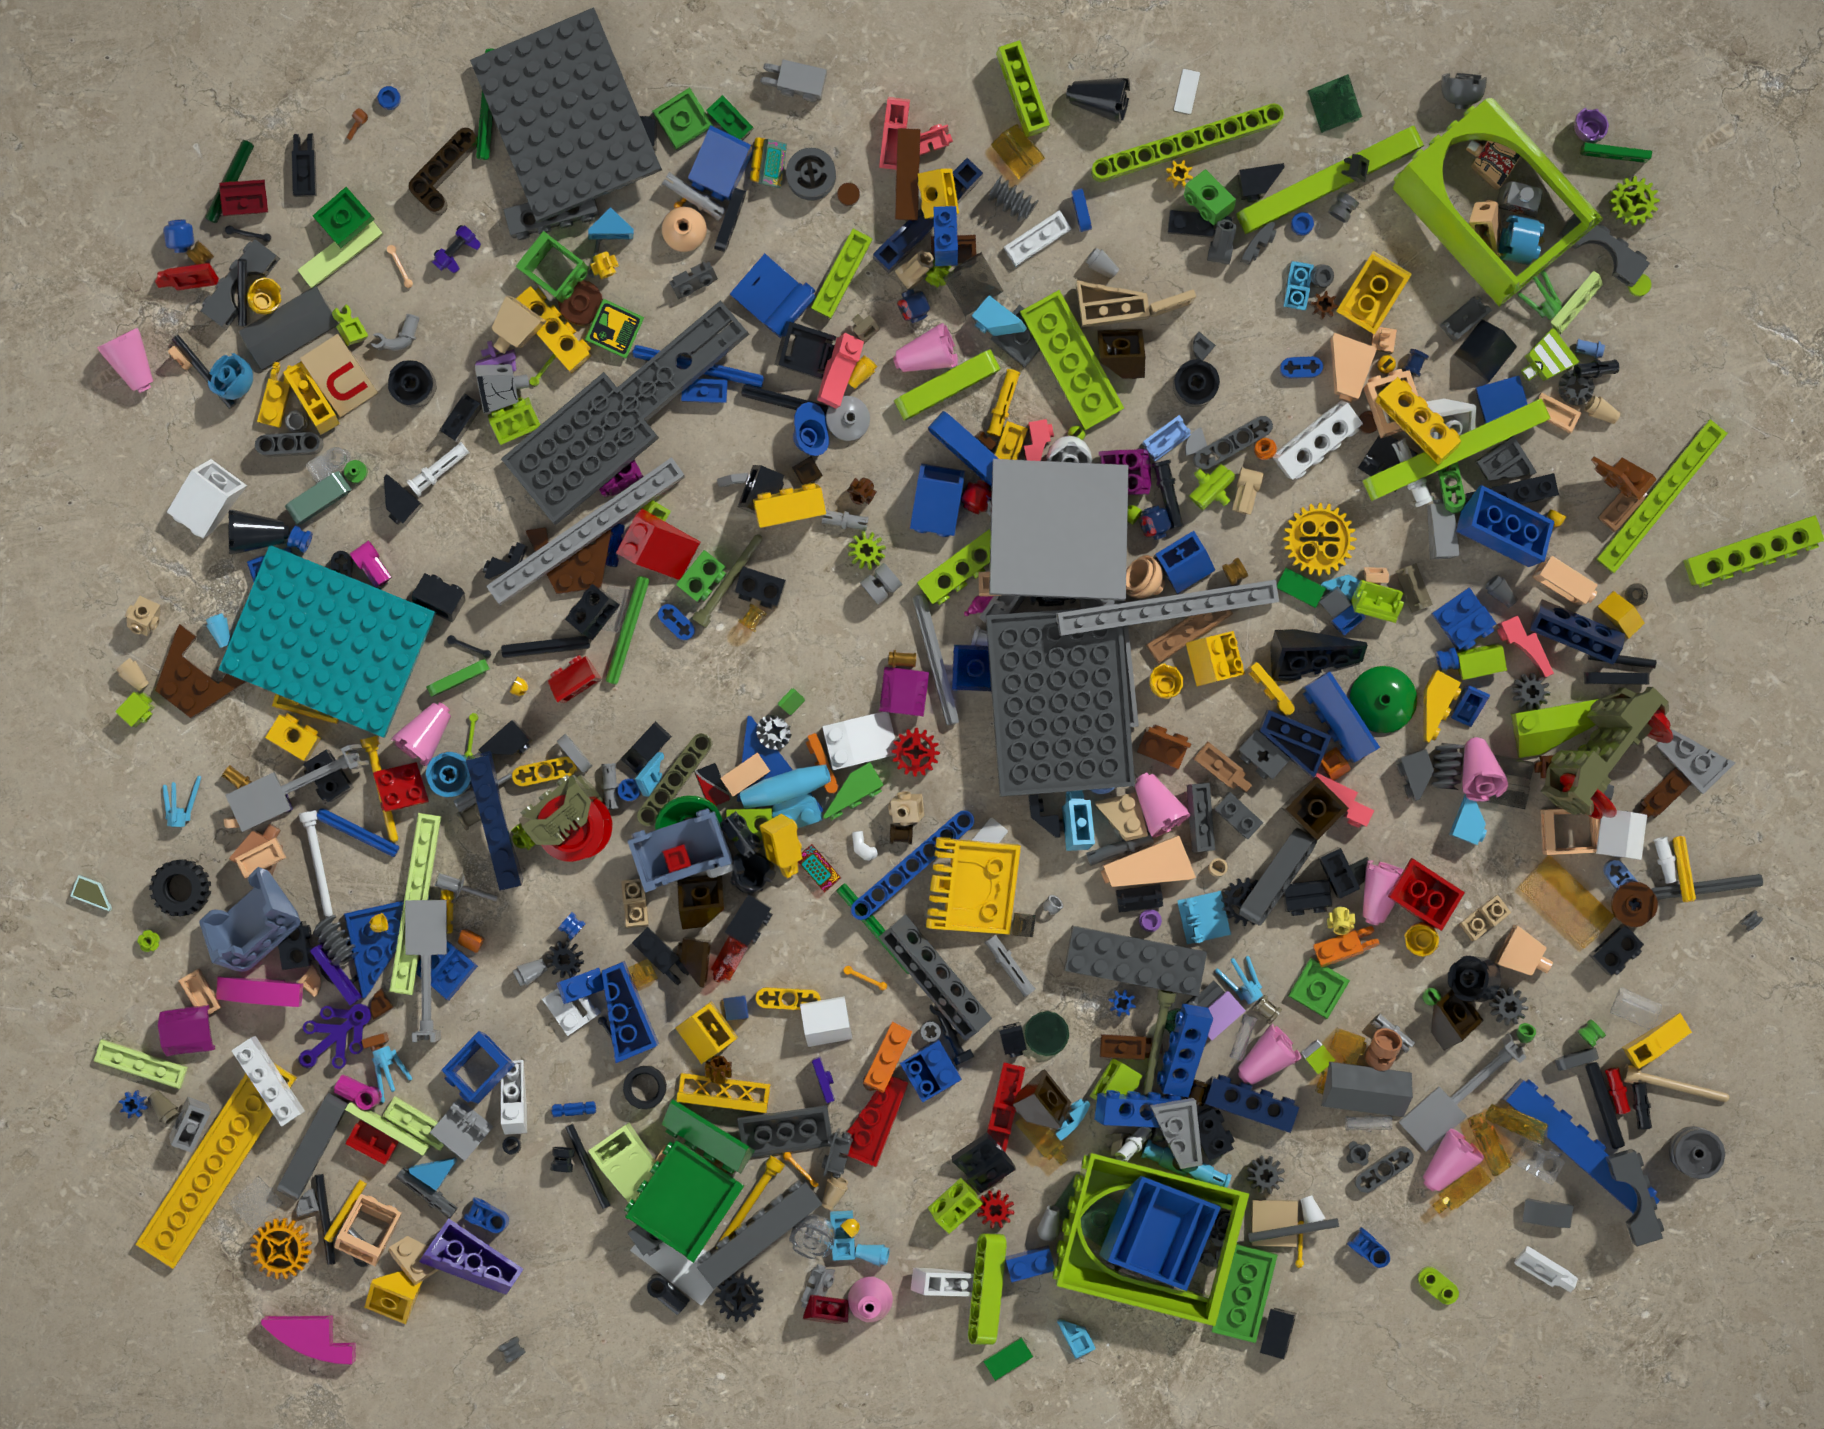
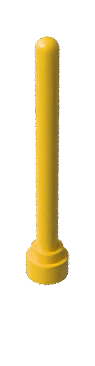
M378 736L361 739L362 749L365 748V752H368L372 771H380L381 766L377 754L378 745L380 744ZM382 811L389 840L395 843L398 841V835L392 811Z
M773 1156L768 1158L765 1163L766 1171L720 1240L726 1236L730 1239L735 1234V1229L741 1225L773 1175L776 1176L777 1173H781L785 1167L783 1162Z

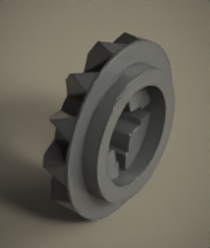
M1570 370L1559 381V394L1570 405H1582L1593 396L1595 389L1593 378H1577L1578 384L1585 386V388L1580 389L1576 397L1575 389L1567 387L1574 385L1576 381L1573 370Z
M768 714L757 724V737L761 744L769 749L778 750L785 747L792 736L790 734L791 726L785 722V718H780L777 714ZM772 726L774 729L781 730L777 737L775 734H767L772 729Z
M1211 1231L1203 1251L1210 1248V1240H1212L1215 1246L1222 1247L1225 1236L1218 1231ZM1222 1248L1216 1250V1258H1214L1211 1252H1202L1199 1261L1208 1267H1217Z

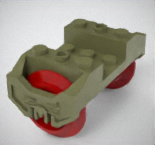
M1625 687L1618 688L1615 693L1595 701L1587 717L1599 728L1592 732L1589 742L1586 746L1580 748L1579 751L1561 750L1552 757V762L1547 768L1545 785L1541 792L1556 806L1573 815H1580L1582 813L1596 819H1601L1603 816L1607 818L1615 817L1617 810L1613 803L1604 795L1607 786L1612 781L1608 774L1629 746L1634 743L1639 745L1646 736L1662 743H1670L1673 740V734L1670 730L1671 724L1665 716L1669 711V701L1654 687H1647L1643 693H1635Z
M568 775L564 776L556 783L559 787L552 792L547 790L539 797L540 802L533 807L530 804L520 812L523 815L519 818L522 828L534 843L541 845L550 856L561 861L573 862L595 856L606 847L612 835V818L609 810L603 804L604 799L582 775L578 777L575 775L571 777Z

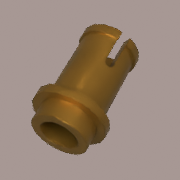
M893 650V652H889L888 665H891L892 668H895V666L915 667L916 653H899Z
M231 765L225 769L222 775L223 778L236 786L237 789L252 783L249 780V776L245 777Z

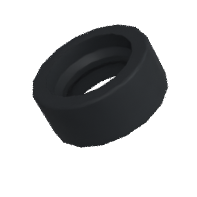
M643 1065L633 1069L627 1075L623 1083V1092L625 1099L630 1105L638 1109L647 1110L655 1107L662 1101L666 1094L667 1084L665 1077L658 1069ZM649 1074L657 1081L658 1092L651 1100L643 1101L634 1096L632 1082L637 1076Z

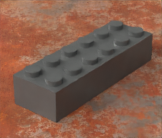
M1072 925L1064 970L1199 997L1207 952Z
M797 1180L789 1187L788 1190L790 1192L784 1197L782 1194H779L771 1201L770 1204L772 1206L766 1211L764 1208H761L753 1215L752 1218L754 1220L748 1225L746 1222L742 1223L735 1229L734 1236L730 1239L728 1236L724 1237L717 1243L715 1251L711 1253L708 1250L699 1257L697 1268L713 1289L822 1205V1201L806 1180L802 1183L800 1180Z

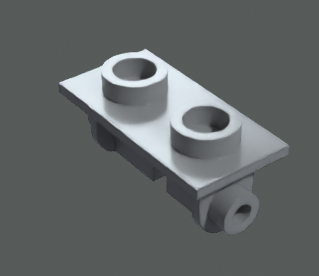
M821 1264L813 1267L808 1282L815 1285L813 1289L806 1286L801 1299V1307L806 1309L810 1295L826 1296L828 1288L834 1282L833 1275L835 1269H825L826 1267Z

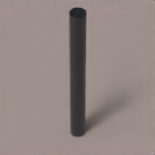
M179 335L173 337V343L207 383L208 381L211 382L212 375L209 374V370ZM219 396L229 409L236 405L234 400L224 399Z
M574 1124L566 1126L565 1129L602 1209L611 1206Z
M324 1174L315 1175L326 1261L327 1265L336 1264L333 1241L330 1243L324 1239L331 1227Z

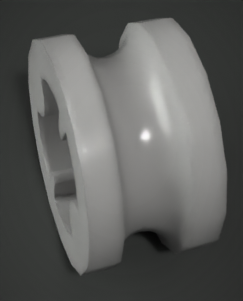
M934 1021L925 1022L921 1027L923 1039L928 1042L936 1041L941 1035L940 1026ZM931 1025L936 1027L935 1032L937 1034L934 1037L931 1035V1038L927 1037L925 1028L927 1026L931 1028Z

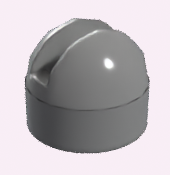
M1050 895L1043 903V908L1045 912L1049 911V915H1055L1063 908V903L1058 897Z

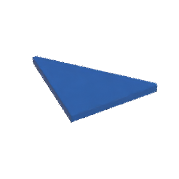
M752 716L747 717L742 763L758 753L770 772L747 788L764 779L793 770L778 750L769 749L761 744L756 734L757 723ZM740 792L737 795V802H742ZM817 802L820 811L823 813V808Z
M404 900L344 913L348 935L351 938L350 944L355 945L352 953L359 952L354 958L362 998H366L396 953ZM383 913L388 922V930L379 933L372 931L370 928L371 924L369 923L370 919L377 914Z

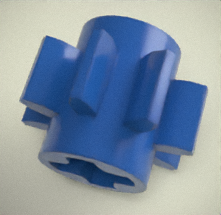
M1126 989L1123 990L1122 994L1115 990L1114 994L1116 996L1114 999L1108 998V1001L1113 1002L1114 1005L1109 1010L1113 1011L1116 1009L1118 1017L1121 1016L1122 1012L1129 1016L1130 1012L1128 1010L1130 1007L1136 1008L1130 1001L1135 996L1127 997ZM1120 997L1123 1000H1128L1125 1003L1126 1007L1124 1009L1121 1006H1116L1119 1003L1118 999Z
M139 1090L135 1091L133 1096L128 1091L125 1093L126 1099L119 1100V1103L123 1104V1109L120 1110V1113H128L129 1119L133 1117L134 1113L137 1117H141L142 1112L140 1110L148 1109V1106L144 1105V1100L147 1099V1096H139ZM135 1100L134 1104L138 1105V1107L132 1109L133 1105L129 1104L130 1101Z

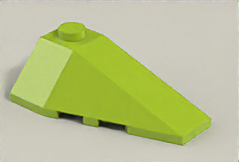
M1598 699L1511 714L1518 758L1541 755L1594 727L1596 724L1587 715L1591 711L1592 704Z

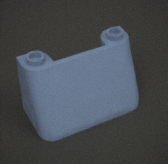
M709 808L696 812V817L646 834L644 830L631 834L632 838L628 840V844L645 892L654 890L662 884L664 886L670 882L709 869H715L716 866L723 867L733 862L715 811L710 812ZM685 844L691 866L669 873L662 851Z
M260 867L256 868L248 877L249 884L254 888L228 912L216 909L211 910L199 921L211 961L214 964L239 972L250 970L301 923L298 912L271 873Z

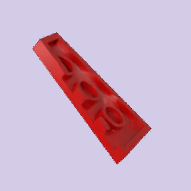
M891 1076L884 1093L878 1090L875 1091L868 1104L847 1131L852 1134L851 1138L853 1139L847 1156L874 1167L878 1166L909 1082Z

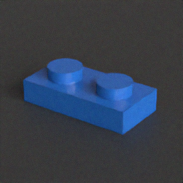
M696 379L682 391L681 401L727 403L728 380Z
M599 968L556 983L563 1004L604 990L603 978Z

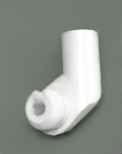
M863 831L852 832L854 852L864 860L870 861L875 859L878 854L877 849L869 847L864 843Z

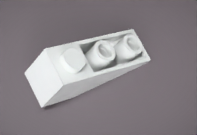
M523 1060L513 1061L516 1065L501 1079V1126L505 1135L527 1133V1104Z

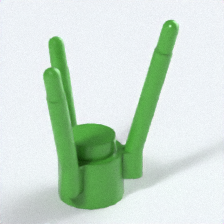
M1543 270L1541 275L1551 297L1536 276L1533 277L1534 282L1546 299L1540 304L1543 308L1541 309L1521 292L1518 293V296L1536 310L1541 318L1546 316L1551 320L1563 307L1560 305L1562 302L1557 297L1546 271Z

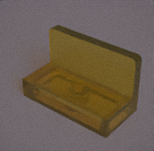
M1018 124L1002 132L991 144L1018 179L1022 178L1035 165L1045 159L1031 139L1025 137L1023 129Z

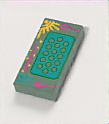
M764 139L758 184L781 188L787 143Z

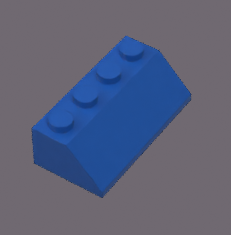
M1480 485L1461 511L1456 532L1527 567H1531L1545 562L1554 521Z
M1331 672L1322 674L1302 687L1305 691L1302 693L1309 705L1314 704L1317 709L1315 712L1317 718L1321 723L1325 722L1330 729L1327 733L1332 736L1331 739L1334 742H1339L1342 747L1340 752L1347 761L1350 760L1352 763H1355L1380 748Z

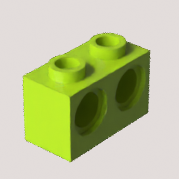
M773 808L726 810L727 817L735 811L745 819L747 827L758 836L759 840H763L761 831L756 829L755 821L758 818H764L766 821L773 818ZM737 836L732 839V841H738V840H739V838H738Z
M960 1178L936 1199L928 1209L934 1220L950 1234L983 1203L976 1192Z

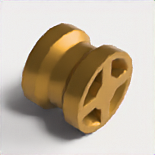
M199 240L195 243V247L192 250L188 249L185 252L196 265L205 264L207 260H211L214 257Z
M1238 557L1233 560V563L1222 566L1231 585L1236 584L1240 578L1245 579L1248 577V573Z

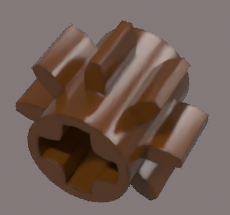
M1327 291L1321 297L1316 293L1314 296L1317 301L1310 302L1309 304L1314 306L1315 309L1312 315L1319 314L1321 320L1324 319L1326 314L1329 317H1333L1334 315L1331 310L1338 308V305L1333 302L1336 296H1327ZM1323 300L1326 301V305H1329L1325 311L1319 305Z
M864 477L860 480L854 478L847 489V492L850 493L851 501L857 505H862L864 502L869 505L877 493L876 490H873V482Z
M1554 755L1539 756L1540 762H1534L1535 773H1540V779L1546 778L1547 768L1551 764V759Z
M713 1056L711 1062H705V1078H710L712 1083H725L726 1077H732V1062H727L724 1056Z

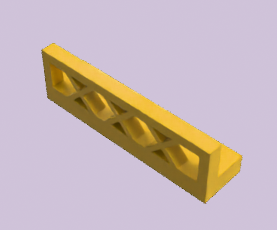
M681 1073L677 1102L767 1113L771 1084L726 1078L725 1083L729 1085L724 1087L719 1083L718 1085L722 1090L716 1095H710L704 1088L712 1082L710 1078H705L704 1075ZM685 1078L694 1079L700 1087L694 1092L684 1091ZM699 1080L707 1082L702 1085ZM732 1085H739L745 1093L738 1098H734L728 1093L727 1089ZM744 1086H749L751 1088L749 1090H746ZM756 1087L765 1088L764 1101L754 1100L749 1092ZM702 1089L705 1094L697 1093V1092ZM723 1092H725V1094H726L728 1097H726V1096H719V1095H721ZM745 1095H747V1096L749 1097V1099H742V1098H743Z

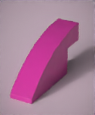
M217 977L216 999L274 1006H302L303 983L286 982V980Z
M265 1316L261 1319L262 1326L275 1338L305 1356L336 1364H353L356 1361V1343H333V1316Z

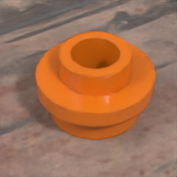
M1262 438L1257 441L1254 452L1259 459L1268 460L1276 454L1277 446L1273 440Z

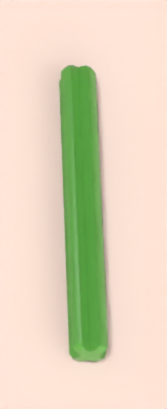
M637 577L606 677L608 683L617 684L649 584V579L646 577Z

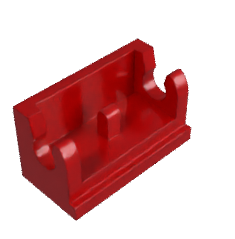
M359 1120L345 1144L386 1165L389 1163L399 1141L368 1123Z

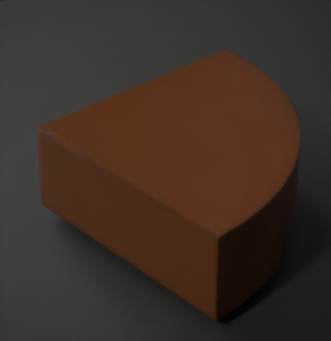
M979 431L974 436L990 451L996 447V442L983 431Z
M382 988L374 994L371 1002L370 1012L373 1020L393 1008L392 1003Z

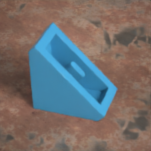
M611 207L588 229V240L633 239L634 229Z
M453 1157L414 1165L409 1168V1173L434 1190H438L456 1164L457 1159Z

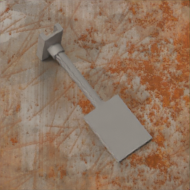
M353 744L341 748L343 755L339 756L338 760L283 786L280 785L275 772L226 794L225 796L241 831L244 832L291 810L286 794L341 768L359 769L369 765L368 760L360 761V756L356 752L362 748L361 745Z
M405 900L406 955H421L422 1020H420V1030L412 1033V1042L423 1040V1035L424 1040H429L430 1035V1042H436L441 1040V1030H434L433 1020H431V955L447 954V900Z
M1509 1032L1502 1038L1504 1048L1498 1052V1056L1456 1093L1449 1097L1438 1086L1399 1121L1426 1152L1445 1136L1446 1132L1451 1128L1454 1129L1467 1117L1457 1106L1461 1100L1505 1062L1508 1063L1514 1058L1521 1063L1526 1058L1522 1046L1518 1048L1514 1044Z

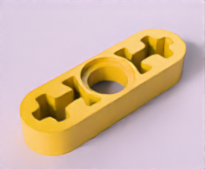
M560 757L519 766L513 771L512 780L518 786L533 785L560 779L566 775L572 776L577 771V766L570 757ZM565 760L568 763H572L573 767L569 769V773H566L565 770L557 771L559 776H555L553 762H556V766L564 765ZM542 765H548L551 769V774L547 778H542L538 773ZM534 767L536 781H533V776L525 778L526 782L522 783V780L517 779L520 770H523L524 773L532 772L530 768Z
M774 987L761 988L755 997L757 1004L762 1008L801 1010L800 1006H797L799 1000L798 993H803L801 998H808L809 994H813L817 1001L821 1000V996L816 990ZM764 991H767L769 996H776L775 991H779V1005H774L776 1000H769L768 1004H764V1001L759 996L763 995ZM790 992L795 996V1002L792 1005H785L782 1002V995L784 993Z

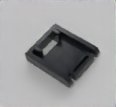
M786 321L774 365L822 380L823 374L817 372L818 370L825 371L827 361L832 357L835 346L825 343L826 339L836 341L837 336ZM793 335L795 338L790 356H786L790 336Z

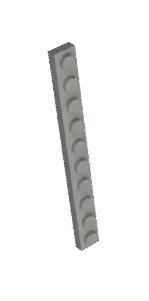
M671 457L486 587L501 606L684 479L685 475Z
M1276 580L1061 612L1056 613L1059 636L1277 603L1279 602Z

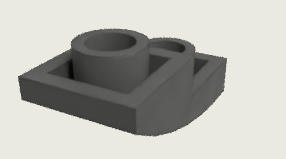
M1270 222L1258 232L1247 247L1240 262L1249 265L1251 260L1256 261L1260 251L1257 245L1266 247L1268 242H1273L1277 232L1273 229L1275 226L1274 222Z
M1527 1198L1525 1200L1523 1222L1571 1228L1574 1205L1555 1201L1549 1203Z

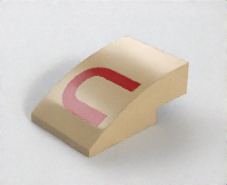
M336 334L300 358L340 417L348 414L378 394L367 374L339 334Z

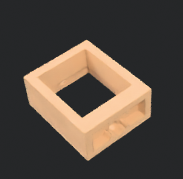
M1402 369L1390 372V376L1381 378V376L1373 377L1368 380L1369 383L1363 388L1380 438L1391 436L1404 430L1395 421L1387 424L1382 408L1375 402L1377 398L1375 389L1389 385L1398 377L1401 381L1405 380L1411 386L1412 392L1418 397L1410 370L1403 372ZM1421 416L1414 417L1418 423L1425 422Z
M1554 556L1546 557L1545 562L1540 563L1532 578L1576 606L1587 604V602L1591 603L1597 594L1595 589L1598 585Z
M1562 808L1540 810L1543 855L1596 853L1600 819L1589 816L1591 846L1556 848L1554 815L1571 813Z
M360 1194L336 1238L334 1248L376 1266L399 1223L401 1212L391 1205H384L378 1202L372 1196ZM360 1210L390 1224L378 1247L348 1234Z

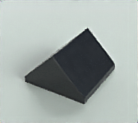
M1481 319L1455 352L1454 356L1486 381L1490 382L1517 346L1504 330Z

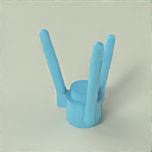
M197 776L186 812H184V808H179L176 805V783L173 782L171 784V808L167 785H163L167 826L185 827V822L190 821L201 776Z
M1246 956V962L1253 982L1252 980H1247L1234 958L1231 959V963L1244 983L1240 987L1241 990L1219 969H1215L1220 978L1237 993L1241 1000L1245 999L1248 1004L1255 1002L1263 996L1260 990L1262 986L1258 981L1249 956Z
M389 1046L372 1052L377 1085L382 1094L381 1103L385 1102L380 1068L384 1069L391 1092L395 1091L388 1068L389 1065L393 1064L392 1059H394L407 1079L412 1080V1076L399 1059L396 1050L391 1051Z

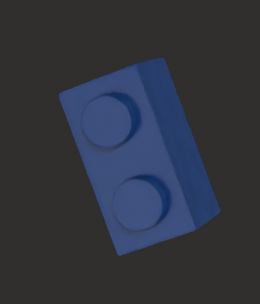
M1049 1245L1005 1257L1011 1282L1053 1272L1055 1268Z

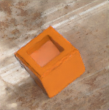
M1337 747L1324 754L1320 763L1333 781L1351 770L1349 763Z
M463 929L460 933L458 944L477 953L485 939L468 929Z

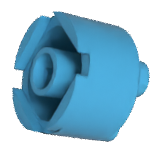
M1510 215L1506 222H1509L1508 228H1503L1500 237L1499 253L1503 254L1500 259L1529 265L1533 259H1538L1541 247L1538 246L1539 237H1542L1544 232V224L1539 223L1538 220Z
M444 752L432 758L426 769V778L432 791L443 797H457L466 793L471 787L470 784H472L466 763L467 757L457 752ZM453 769V774H455V778H450L448 780V775L446 774V771H451Z

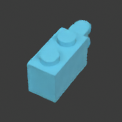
M1083 790L1067 791L1065 795L1066 804L1062 806L1066 851L1089 850L1095 844L1091 801L1084 800Z

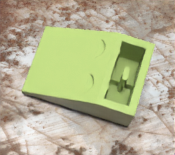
M630 1123L588 1150L601 1171L628 1203L631 1199L635 1201L640 1193L637 1192V1189L643 1180L648 1182L653 1175L650 1173V1170L656 1161Z

